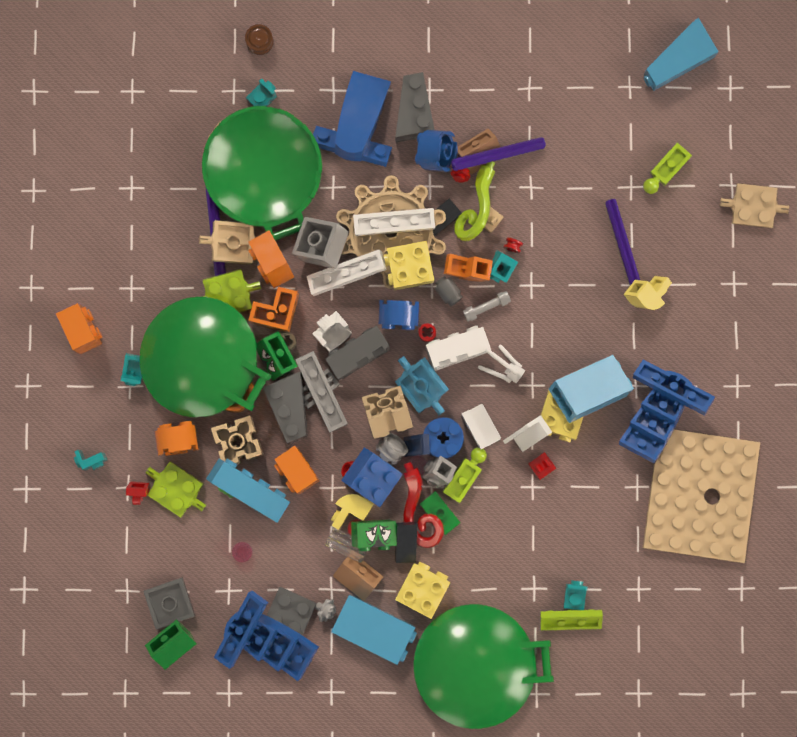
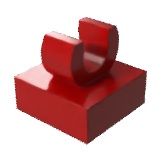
M545 452L528 463L539 480L557 469Z
M129 482L126 487V496H133V505H141L143 497H146L150 491V483Z

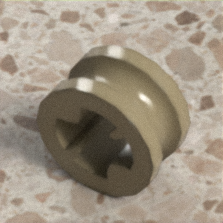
M289 332L281 334L285 340V337L289 336L290 340L293 341L292 345L289 344L290 346L288 347L289 351L293 350L297 344L295 336Z

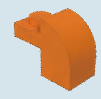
M447 254L444 274L468 281H489L493 261L475 256L467 258Z

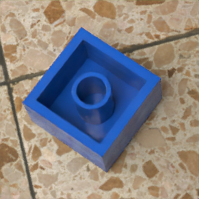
M364 447L341 481L378 507H381L403 474Z

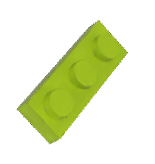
M593 609L541 611L540 629H602L603 613L602 610Z

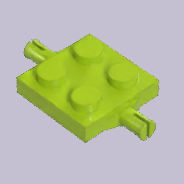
M242 269L203 279L205 296L203 297L221 300L235 308L238 312L252 309L250 292L262 289L260 281L248 284L244 279Z
M171 461L160 473L151 467L147 469L148 471L145 474L155 480L152 489L148 493L149 497L180 518L192 505L201 512L204 510L206 504L197 499L198 492L204 485L203 482Z

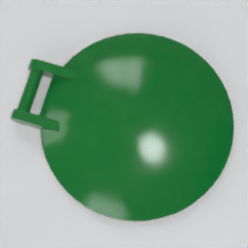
M253 106L232 113L223 119L213 130L204 148L202 174L210 197L225 214L241 223L264 227L265 232L270 230L274 240L277 241L300 231L304 220L301 212L310 204L320 185L322 158L318 143L312 132L294 115L273 107ZM295 218L298 221V224L275 233L272 232L271 227Z
M190 297L169 305L150 323L141 343L139 361L141 375L146 388L160 405L182 416L208 417L221 413V411L235 403L252 411L255 407L253 404L263 386L272 376L257 367L256 339L247 320L235 308L215 298ZM256 374L260 377L247 400H244L243 397Z
M469 604L452 608L435 618L427 626L419 639L413 661L416 686L427 706L438 717L448 723L469 729H482L498 725L519 711L528 699L534 683L554 682V676H551L549 652L551 640L530 642L526 632L511 616L494 607ZM541 647L543 676L537 677L535 648Z

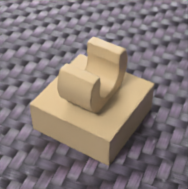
M491 206L489 217L484 227L489 233H492L504 218Z

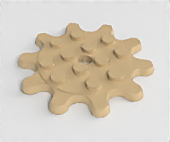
M392 175L385 178L384 188L379 193L371 192L365 185L357 186L355 196L359 200L358 208L353 211L342 209L336 215L337 221L349 228V235L341 254L353 253L360 257L373 251L381 250L384 258V254H387V248L427 241L429 253L443 254L446 250V245L443 241L433 236V229L397 232L396 236L392 238L387 237L386 234L355 236L353 215L425 209L423 202L428 195L427 188L423 185H418L410 193H403L399 189L397 177ZM434 210L435 226L444 223L446 219L445 212ZM386 266L387 270L380 272L383 275V283L386 288L393 289L394 286L389 285L387 275L391 274L390 266Z

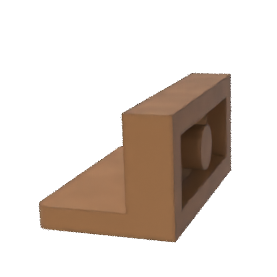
M486 129L458 146L457 155L463 157L501 146L496 136L489 129ZM486 163L469 167L470 174L477 172L481 165L485 166Z
M353 552L348 555L333 575L335 579L363 601L366 600L383 578L380 573Z

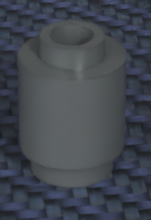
M444 276L435 283L437 285L435 287L436 292L445 304L448 303L450 307L463 298L461 290L451 277L446 278Z

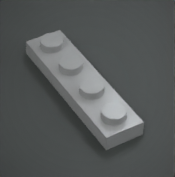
M312 351L295 359L329 433L348 425L315 352Z

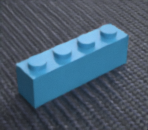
M219 458L206 479L278 523L290 501L285 499L286 494L277 488L275 491L269 489L270 484L262 479H259V481L252 478L254 474L243 468L242 472L236 469L237 464L228 458L225 461Z

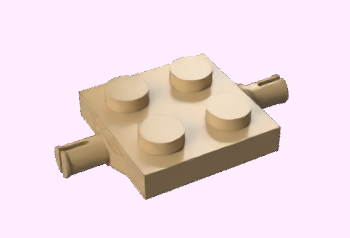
M736 184L733 199H720V207H732V224L773 228L776 213L788 214L789 206L777 205V188Z
M215 220L213 222L212 235H200L199 244H211L212 261L252 264L253 258L248 251L251 249L248 241L255 238L254 226L239 222Z

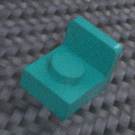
M261 78L259 80L260 84L246 97V100L252 106L267 107L277 97L274 91L276 87L269 80L265 82Z
M571 580V584H566L563 608L584 610L586 591H588V587L583 586L584 582Z

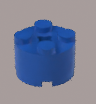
M426 130L423 133H419L417 136L418 150L415 156V163L424 170L450 171L451 162L457 158L458 153L457 142H454L452 136L455 137L454 133L438 130Z
M379 300L378 324H382L383 329H395V325H402V329L415 330V326H419L420 302L415 301V305H412V301L387 300V304H384V300Z
M450 418L434 419L424 430L423 434H429L430 455L435 458H439V456L445 459L451 458L459 452L463 445V431L460 425ZM442 433H445L446 437L449 438V440L445 441V444H441V440L437 439Z

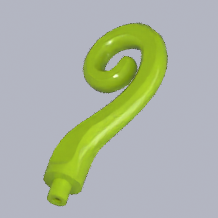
M493 161L486 163L485 166L481 165L476 176L475 186L479 201V214L477 215L474 210L468 209L463 211L456 220L454 232L457 238L462 241H470L477 237L487 223L490 213L489 187L495 174L493 170L495 162ZM469 219L468 223L472 225V227L468 230H464V224L466 220Z

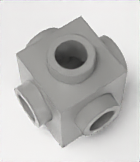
M439 456V458L429 460L426 463L422 478L427 480L430 486L440 488L452 481L457 466Z

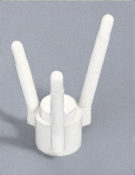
M502 345L498 347L512 362L510 364L486 348L485 351L507 368L504 372L507 375L480 365L478 369L504 379L508 383L511 381L517 383L525 372L521 368L522 365Z

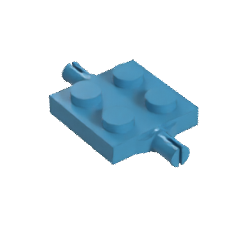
M405 356L400 358L398 362L405 371L395 383L401 386L402 392L416 411L421 413L426 408L432 406L438 416L445 412L438 401L449 389L426 358L413 365H410Z

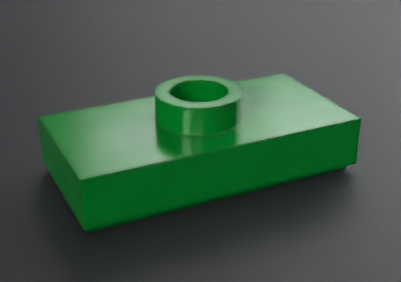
M436 491L420 503L427 514L436 515L442 521L444 535L461 523Z

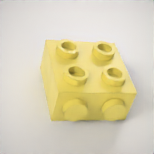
M427 241L387 248L384 260L385 265L390 266L391 274L387 275L389 285H393L394 290L434 283Z
M548 390L540 415L552 433L559 435L560 440L569 443L571 440L575 441L583 417L569 423Z
M419 562L418 565L414 563L395 600L432 619L450 582L447 580V575L439 571L436 574L429 571L430 566Z

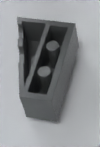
M423 72L403 76L395 136L396 143L417 139L419 133H423L426 130H435Z
M376 325L364 331L358 338L347 341L340 350L336 348L327 354L329 357L326 358V361L338 381L390 351V347Z
M295 373L264 387L265 394L287 444H292L308 437L302 373Z

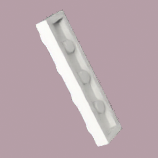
M433 208L353 215L355 236L435 229Z
M376 250L338 264L336 269L327 268L308 275L307 280L311 295L316 296L387 269L382 251Z

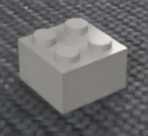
M304 217L292 254L303 262L336 269L349 231L338 223Z

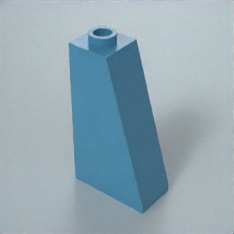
M699 18L695 19L646 69L644 81L648 87H652L653 91L716 57L719 51Z

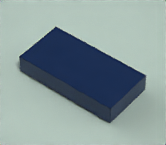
M419 434L403 438L408 448L407 454L404 455L405 457L430 454L429 434Z

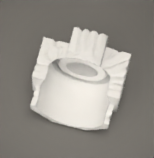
M337 311L330 316L326 314L320 321H317L316 323L319 328L312 333L318 342L329 352L336 349L352 334L348 324Z

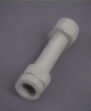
M507 291L500 292L496 298L475 308H472V306L466 308V310H463V314L467 322L477 319L476 315L500 304L503 307L511 302Z

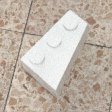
M473 326L466 329L467 332L459 334L457 332L448 335L446 339H437L429 342L426 345V351L432 368L437 371L487 353L485 351L486 348L491 350L484 328Z

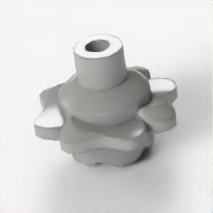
M326 599L323 604L318 602L315 606V609L318 610L317 615L320 622H327L328 619L334 618L336 606L333 599Z

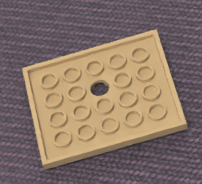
M674 430L653 467L643 548L745 563L760 442ZM708 489H715L719 493V501L714 505L708 504L704 499V494Z

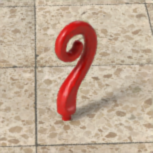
M410 461L403 464L406 470L403 475L408 486L403 522H414L415 509L422 491L421 474L418 467L413 468ZM424 514L418 519V529L421 532L426 530L428 522L433 524L435 532L430 537H424L417 531V546L432 548L442 540L444 527L442 521L436 515Z

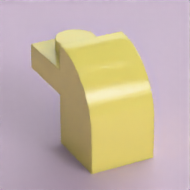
M654 276L650 282L634 280L623 295L634 307L655 310L665 304L661 297L666 293L672 282L668 277Z
M357 494L341 497L336 502V505L342 509L341 511L336 510L331 518L333 521L332 526L340 530L350 513L364 521L374 503Z

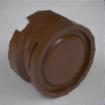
M255 24L245 34L247 47L253 54H267L274 45L272 33L265 25Z

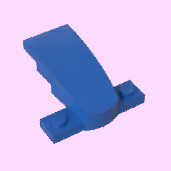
M353 71L344 98L337 131L316 126L313 136L319 148L334 152V154L346 160H363L386 167L392 147L373 142L371 139L384 108L391 81Z
M642 360L633 374V379L652 388V391L641 403V408L630 421V426L620 439L619 445L655 464L671 437L685 406L705 416L714 402L715 396L692 385L686 377L679 373L665 371Z
M254 591L248 592L240 609L227 622L224 630V639L214 658L231 669L244 649L257 661L263 659L275 670L280 671L282 669L299 681L319 646L288 626L262 614L268 601Z

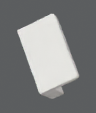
M483 404L461 414L480 449H484L501 439Z
M540 415L503 440V442L506 444L514 439L521 451L524 452L552 433V431Z

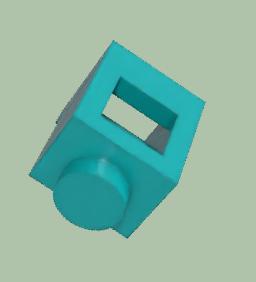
M496 250L492 260L490 278L497 283L500 280L507 283L518 261ZM501 264L502 269L497 271V267Z

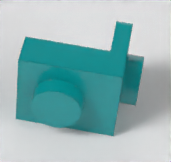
M128 353L125 355L120 381L125 382L126 385L136 386L141 384L142 375L139 355Z
M82 450L74 451L76 455L74 461L77 467H81L82 470L90 468L93 470L99 469L104 466L103 462L108 460L103 452L85 459Z

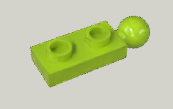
M676 143L650 172L654 178H649L644 182V191L648 194L656 193L659 189V183L665 186L692 155L679 143Z
M479 447L474 448L471 452V460L463 459L453 474L452 481L445 486L442 492L460 503L482 469L477 464L486 460V451Z

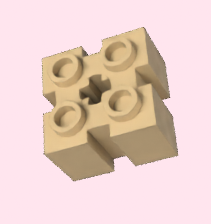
M401 386L385 390L386 393L381 395L374 393L362 397L374 439L389 435L391 430L397 429V432L413 427Z
M251 416L235 420L236 426L233 427L225 423L211 428L215 443L222 445L223 450L218 452L220 459L223 461L228 458L234 463L239 464L241 463L240 458L245 456L247 460L264 456L260 440H254L252 435L257 433ZM236 437H239V439H242L243 441L242 443H240L241 446L239 447L237 445H233V442L236 441Z

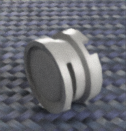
M393 433L385 436L376 445V451L381 453L379 456L386 462L391 461V465L398 464L401 456L406 455L408 452L405 442Z

